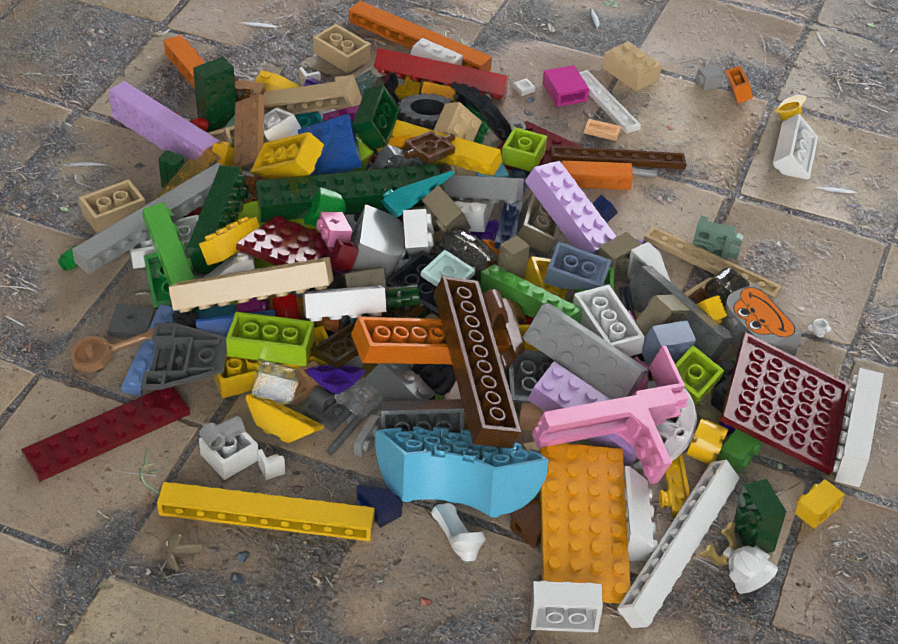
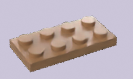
M261 94L241 100L235 104L233 161L234 167H241V170L254 165L263 146L265 96Z

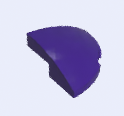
M331 365L307 368V372L319 385L332 393L338 394L354 385L364 375L365 369L346 365L337 369L333 366L331 367Z

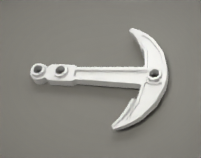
M685 388L682 391L686 392L688 406L679 409L682 415L678 417L677 422L673 423L665 420L663 424L655 425L660 437L666 439L664 446L671 461L675 460L687 449L696 429L697 414L695 404ZM684 432L682 436H678L679 433ZM640 461L633 464L634 469L643 470Z

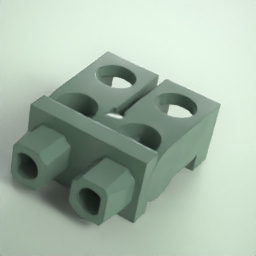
M701 215L693 245L727 260V257L737 260L741 248L731 246V244L741 247L744 235L736 233V227L734 226L729 227L725 224H716L707 221L708 217Z

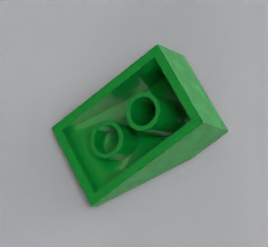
M157 253L144 255L154 309H158L160 305L172 306L169 284Z

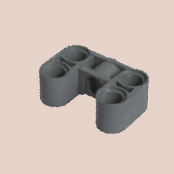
M387 145L381 149L372 166V170L427 165V163L419 157L407 159L404 153L409 150Z

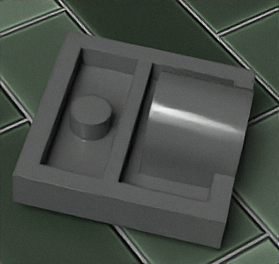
M316 387L311 392L309 401L301 409L302 414L323 424L325 428L334 432L359 409V403L343 393L335 394L325 388Z

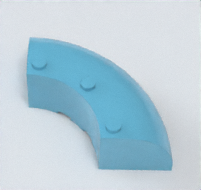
M413 427V431H401V428L376 430L375 447L381 475L390 491L402 502L420 499L445 500L450 503L468 505L482 511L489 517H499L502 514L514 512L527 505L538 494L546 479L549 459L532 449L529 452L522 449V445L519 443H515L512 448L473 445L469 430H461V433L449 432V428L433 427V431L421 429L420 427Z

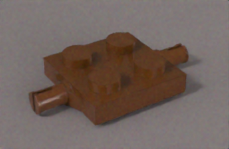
M433 131L421 134L405 141L404 148L409 151L405 152L404 156L407 159L419 157L427 164L455 153V146L449 143L455 140L454 134L440 136Z

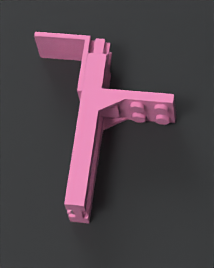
M667 346L661 347L649 366L658 387L636 391L633 396L543 412L540 418L541 421L537 423L538 427H535L532 432L537 448L617 433L635 448L636 457L640 460L644 475L648 478L650 485L658 483L672 461L655 425L663 424L667 418L681 416L682 414L679 409L688 406L686 402L688 397L686 392L682 391L685 385Z

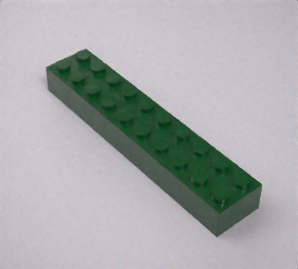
M437 164L256 181V200L261 223L267 222L275 216L284 217L286 220L304 218L312 206V198L320 187L342 195L346 202L345 214L361 213L365 204L379 210H387L381 203V200L384 199L383 194L390 189L395 191L398 188L440 175ZM442 183V184L439 185V186H440V187L442 188V190L444 191V186H443V183ZM421 199L412 207H421L425 205Z

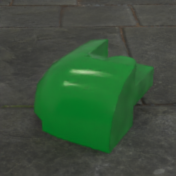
M320 187L312 198V206L303 219L305 224L316 227L317 219H320L321 212H343L345 215L346 202L339 193Z

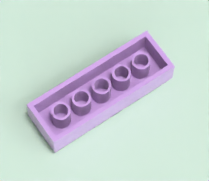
M560 161L533 168L525 182L573 247L598 255L599 247L603 243L616 237L615 233L610 229Z
M555 361L534 386L528 398V401L545 412L611 400ZM617 433L586 439L594 446L623 449L624 466L631 467L637 459L635 448Z

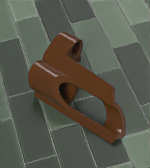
M493 289L485 292L482 296L492 331L499 332L506 329L511 342L507 351L500 355L502 366L505 370L514 362L517 355L525 351L519 325H526V318L520 304L502 298L501 293Z

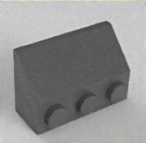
M379 363L361 382V385L379 403L381 401L433 400L436 395L407 364Z

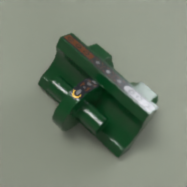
M418 284L385 288L386 308H404V306L420 305L421 303Z

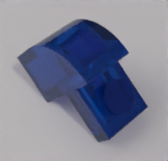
M602 195L592 203L606 223L618 213L613 204Z

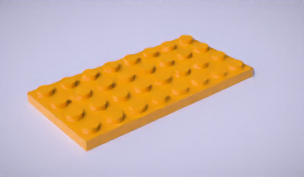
M568 443L539 448V453L549 459L546 479L540 489L542 581L601 584L602 602L620 604L631 588L629 552L627 551L628 538L624 492L625 481L623 478V449Z

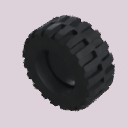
M422 93L420 95L406 96L397 104L400 109L397 120L434 130L445 103L454 102L450 98H445L442 95L437 96L436 94Z

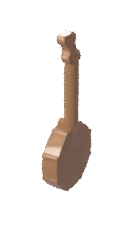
M154 328L114 344L94 335L79 340L70 351L75 369L90 373L104 368L112 357V352L149 339L152 340Z

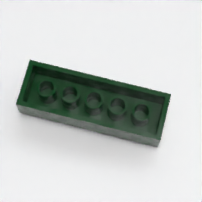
M220 165L187 246L195 273L209 274L223 262L220 261L207 265L199 243L205 241L206 236L216 233L217 230L227 227L226 225L236 222L239 213L243 211V203L248 198L249 191L246 188L245 175L242 174L241 167Z

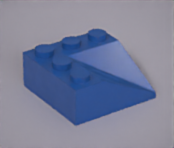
M349 114L298 129V134L310 132L324 144L321 156L315 164V169L309 176L344 173L363 167L356 131L352 126L353 122Z

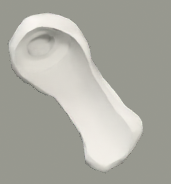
M452 503L434 506L431 511L432 517L446 533L452 549L463 561L474 562L479 549L486 542L484 533L468 532L457 515V507Z

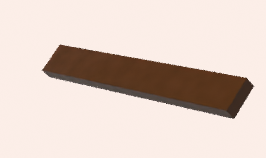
M552 145L549 148L551 162L632 163V166L671 169H686L687 166L684 153Z

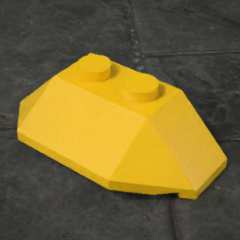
M258 392L246 395L245 399L256 426L262 428L267 434H274L280 437L279 439L283 442L291 443L324 428L323 424Z

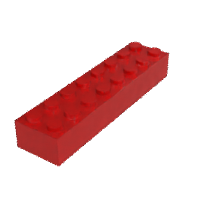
M381 48L377 49L374 68L378 70L377 72L380 75L394 73L398 79L405 80L406 77H410L409 79L412 82L421 83V81L449 87L454 82L460 85L463 83L469 87L474 86L477 88L482 96L484 94L490 95L492 99L500 101L501 98L506 99L510 81L507 75Z

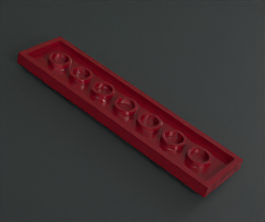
M174 387L155 390L22 448V455L39 482L186 417L190 415V409Z

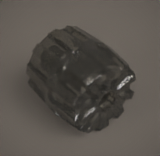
M453 227L450 233H443L442 239L434 243L432 247L433 252L429 253V255L436 258L444 250L448 251L475 269V274L471 279L478 281L479 284H481V272L492 265L497 266L499 258L479 238L458 227Z

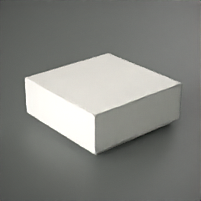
M527 78L513 83V88L521 96L535 92L536 87Z

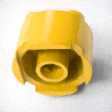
M701 418L686 455L707 465L715 462L728 428Z

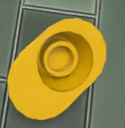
M797 95L787 98L774 111L778 113L782 121L797 114L802 115V105L805 103L806 97Z

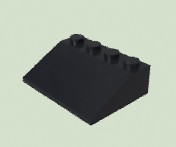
M421 251L385 282L389 287L418 284L420 302L424 304L425 309L440 317L434 295L436 286L421 277V271L435 258Z

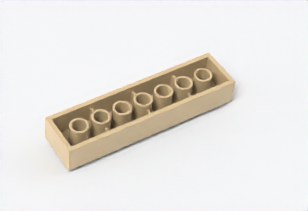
M330 257L180 281L171 285L169 291L173 310H179L182 313L191 311V309L199 306V309H207L218 303V306L229 305L234 300H237L238 303H244L253 297H257V300L269 298L272 294L280 297L288 295L291 291H296V294L304 293L315 287V290H323L330 286L334 278Z

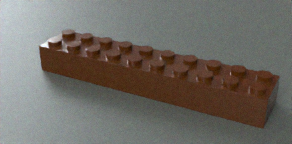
M442 276L434 291L472 443L473 445L512 448L521 433V429L479 282Z

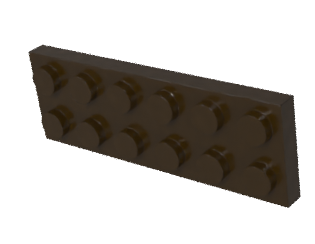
M422 303L420 305L404 306V308L392 307L386 308L387 312H382L381 316H370L368 313H365L362 317L416 318L425 311V307ZM357 319L311 348L312 356L337 369L354 357L359 356L351 335Z

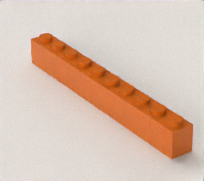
M363 1L357 2L349 9L350 23L412 49L423 38L463 55L462 66L488 72L491 70L492 56Z

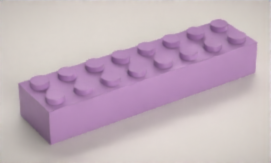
M125 81L109 90L111 115L115 120H118L138 135L146 138L161 150H170L175 152V154L183 155L185 164L197 173H201L206 164H209L213 143L219 144V140Z

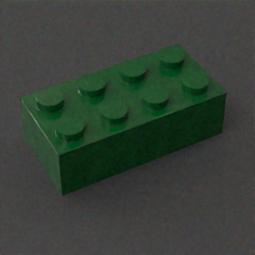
M222 56L193 68L197 118H205L208 121V133L225 127L235 115L234 66Z

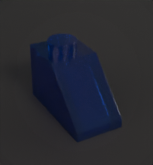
M365 485L357 486V501L361 506L375 508V522L380 528L401 517L402 501L390 489Z

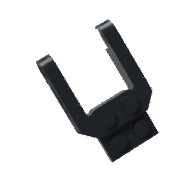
M454 82L450 86L456 93L452 96L455 102H460L465 107L469 106L479 113L482 120L501 141L504 142L512 132L511 125L500 110L491 103L492 100L484 94L482 96L477 88L474 86L469 87L463 83L460 85Z

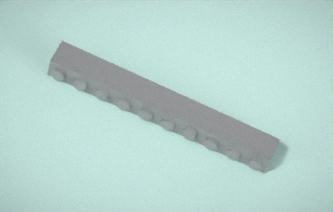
M214 164L73 248L75 263L90 274L149 238L150 235L142 217L144 208L165 202L166 207L171 209L173 215L171 220L174 223L198 207H201L206 201L221 164Z

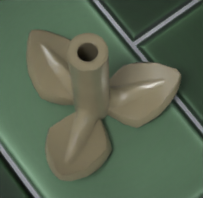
M171 535L166 539L164 547L170 567L175 571H180L174 557L177 554L201 552L202 546L200 543L178 545L182 535Z

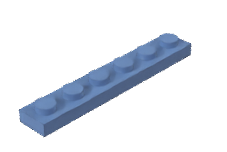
M160 305L149 329H153L155 323H173L172 315L175 311L179 310H173L171 306ZM149 339L142 342L121 386L122 393L142 395L144 390H141L140 387L144 371H151L156 349L152 340Z

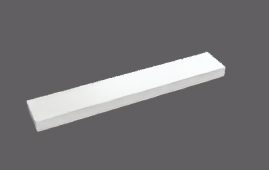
M588 70L579 72L589 87L588 95L618 126H621V129L626 134L640 130L641 124Z

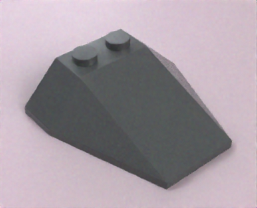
M155 323L152 341L156 349L151 371H144L141 390H162L223 373L227 357V337L177 323Z

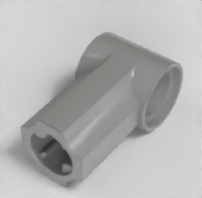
M235 416L217 425L208 423L201 428L199 434L210 450L216 451L221 449L227 440L244 433L245 427L241 418Z

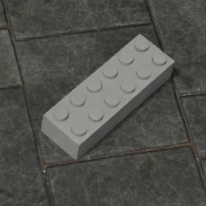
M551 304L541 306L522 338L610 399L632 396L648 371L647 368Z

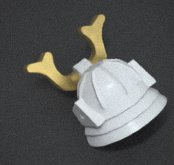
M730 522L726 529L721 531L729 542V546L722 556L719 557L717 555L714 545H707L706 551L701 552L700 556L710 558L716 565L729 564V576L735 583L738 593H749L767 584L776 575L778 567L768 560L770 555L757 546L754 548L750 546L738 548L734 533L735 523Z

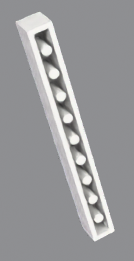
M727 459L709 464L617 608L631 628L648 627L652 623L655 614L662 607L667 595L672 591L673 585L681 576L686 564L691 560V556L699 547L702 538L709 531L710 525L717 518L730 493L735 489V485L740 478Z

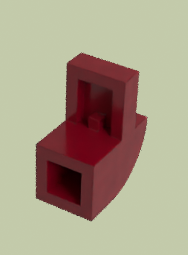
M336 239L333 248L326 247L325 255L330 257L332 269L349 272L356 261L359 248L353 242Z

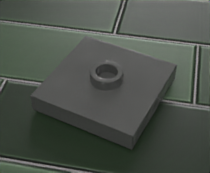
M116 304L107 330L108 336L131 338L147 332L152 323L155 309L152 307Z

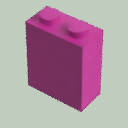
M574 65L544 70L543 85L557 107L588 100L589 87Z

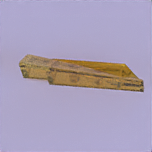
M207 148L196 161L190 158L153 201L221 160V157Z

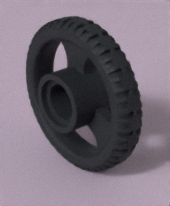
M414 364L412 370L417 375L420 374L421 379L437 395L446 394L456 382L452 364H445L447 366L442 370H439L436 364Z

